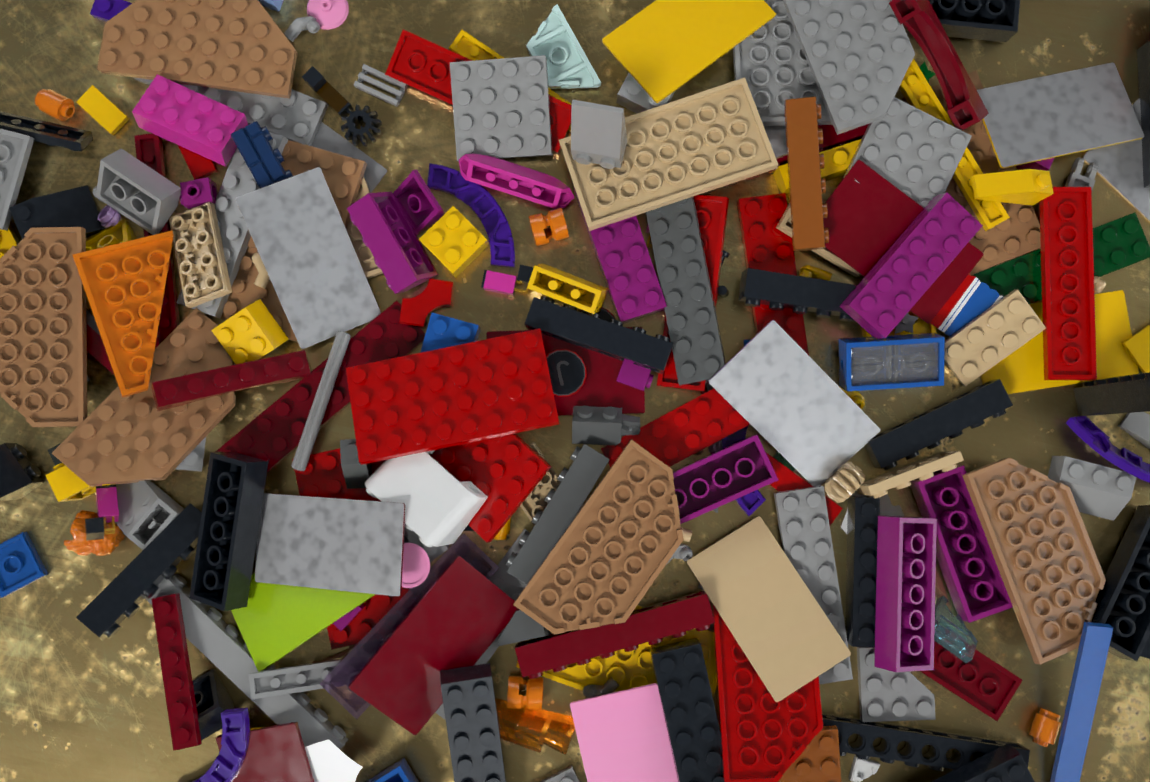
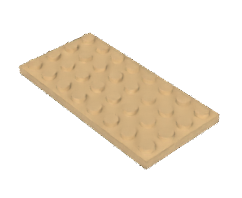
M745 77L625 117L627 144L621 168L607 169L595 163L588 165L580 164L572 158L571 136L559 140L589 231L778 168V162Z

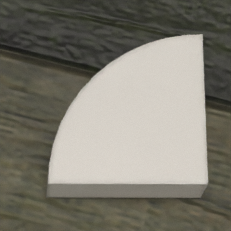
M854 756L848 779L853 782H861L872 774L874 775L878 771L880 763L871 759L864 760Z

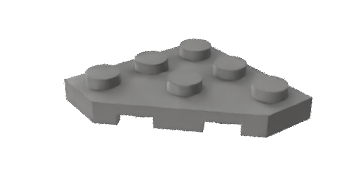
M857 647L859 710L862 722L936 720L934 694L910 672H893L874 667L875 647Z

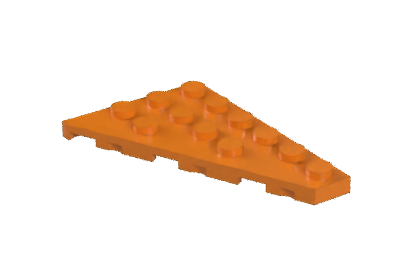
M172 231L72 254L122 398L147 391L149 388L173 243Z

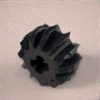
M356 104V111L352 112L351 109L347 108L349 117L342 116L341 120L345 124L341 126V130L345 132L344 137L347 141L352 140L355 146L361 141L363 146L367 147V140L370 139L371 142L375 143L376 139L373 135H381V130L378 127L382 125L380 119H377L378 113L376 111L371 112L369 106L366 105L362 110ZM362 122L366 124L364 128L361 126V129H358L357 127L358 124L362 125Z

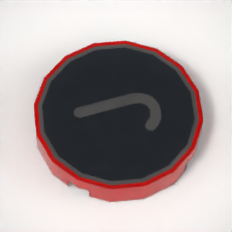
M557 349L548 353L546 359L553 394L558 397H570L578 393L587 379V367L583 359L576 352L568 349Z

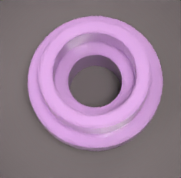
M106 205L98 215V220L105 228L114 227L121 219L120 213L109 205Z

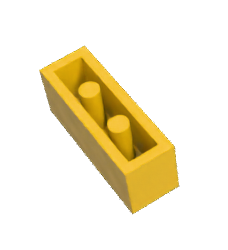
M543 263L534 265L527 286L528 289L592 314L601 311L608 292V288Z

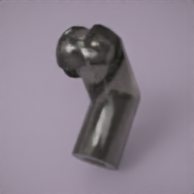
M610 677L604 685L588 684L584 686L582 692L587 699L613 693L620 685L613 677Z

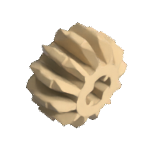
M847 462L825 482L824 491L837 503L844 502L864 482L865 475L857 465L855 466L852 462Z

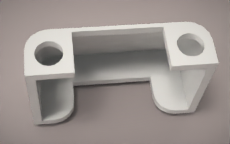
M435 450L385 460L365 482L366 492L372 497L378 498L382 502L405 503V528L414 531L420 536L419 540L427 547L454 544L488 498L471 481H458L429 454H432Z

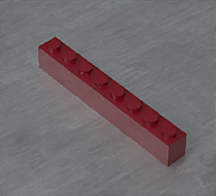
M705 591L634 610L625 623L602 625L584 630H572L560 634L552 633L551 635L517 643L515 645V652L522 677L529 676V679H534L542 676L543 672L552 669L553 672H559L567 669V665L572 663L584 665L591 662L593 657L600 656L601 659L614 656V651L621 649L629 652L638 649L639 644L648 642V645L658 644L663 641L662 638L672 635V638H679L685 636L688 630H707L710 628V624L715 623L708 595Z

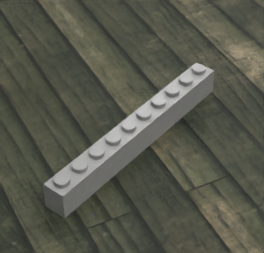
M173 574L168 580L164 578L157 585L159 587L157 592L151 598L145 599L152 605V598L180 593L186 638L251 699L248 674L259 671L244 639L239 636V630L222 620V615L217 609L210 608L207 604L189 598L191 589L186 585L187 581L182 576ZM272 664L263 671L272 670L275 668V665ZM304 692L252 699L277 725L298 722L304 747L329 739L337 748L341 749L349 740L346 737L345 731L338 725L334 726L328 720V716L320 708L316 709Z

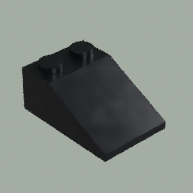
M88 185L31 198L9 208L22 239L30 228L83 227L86 229V238L106 229L98 220L100 210Z

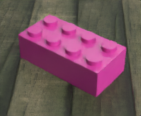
M158 74L132 111L139 128L225 167L237 148L231 134L248 125L244 113Z

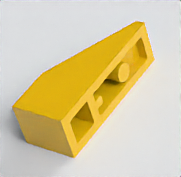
M1025 169L971 176L974 199L1034 205L1054 194L1050 171Z

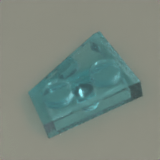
M942 596L937 599L935 604L934 640L963 662L968 663L973 659L978 641L972 632L966 628L959 615L954 617L946 606V603L949 602L948 599Z

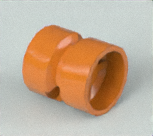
M561 207L549 210L545 216L542 213L529 216L536 246L548 244L551 239L559 241L569 238Z
M509 676L507 708L521 709L526 705L528 709L542 710L543 677L524 680L522 676ZM526 690V696L520 695V691Z

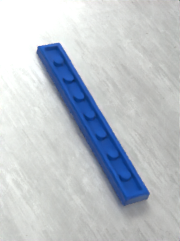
M1084 622L1050 782H1080L1113 627L1110 624Z

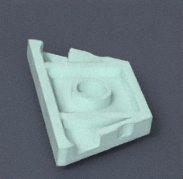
M556 4L545 22L543 21L539 26L536 35L532 36L527 43L526 48L530 56L546 55L549 89L600 87V79L558 4Z

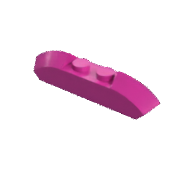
M465 154L458 159L461 176L467 181L554 209L565 208L574 198L572 191L566 184L548 174L488 155Z

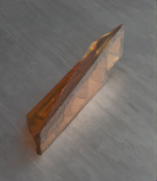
M495 698L501 739L539 753L545 744L562 754H567L575 730L572 716L543 709H528L526 705L521 709H508L507 700Z

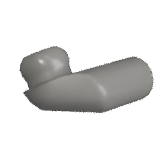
M312 16L299 17L292 22L284 32V35L294 42L301 31L308 30L310 33H317L320 29V24Z
M680 544L668 563L673 558L688 561L693 557L691 548L686 544Z

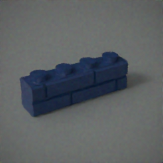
M253 122L231 134L260 189L293 177L290 169L284 170L281 163L285 160L279 149L275 148L273 150L269 142L273 138L266 126L261 128L258 122Z

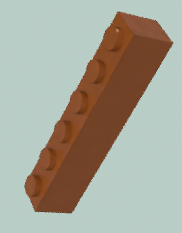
M816 97L786 99L784 110L793 251L823 249L825 243H829L828 228H824L823 218H827V203H822V194L826 193L825 178L821 179L820 169H824V154H819V144H823V131L818 129L817 119H821V104H816Z

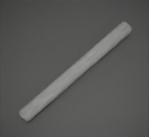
M338 331L291 465L295 470L304 471L306 469L351 338L350 334Z

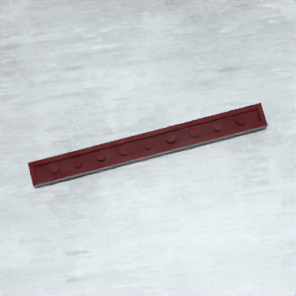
M153 133L134 135L136 158L166 178L162 138ZM169 219L159 233L171 231ZM143 229L144 237L152 235L151 233ZM173 247L171 249L155 349L180 324L178 303H176L178 298Z

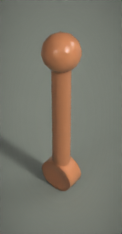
M357 644L351 645L349 649L319 662L333 661L349 653L356 654L359 651V646Z

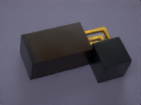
M313 66L302 76L303 80L340 118L349 115L347 108L352 111L354 110L352 105Z

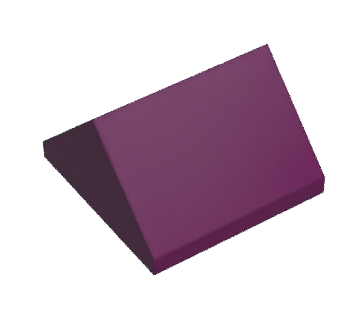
M417 169L413 170L393 192L416 235L432 227L445 214Z

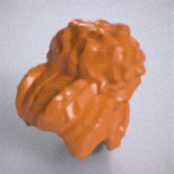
M81 510L76 514L70 528L73 540H64V545L68 550L75 552L77 555L87 556L91 553L97 556L110 555L125 538L122 530L115 523V534L104 535V539L86 541L85 519L98 518V515L92 511ZM112 522L106 523L104 529L112 528Z

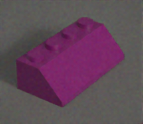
M392 191L368 193L347 208L352 223L359 229L362 235L363 243L372 252L375 264L382 270L388 287L395 294L408 291L428 281L429 278L432 279L439 275Z

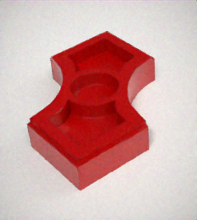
M429 278L427 287L421 294L412 298H402L399 324L423 327L427 316L432 311L438 308L450 307L453 282Z

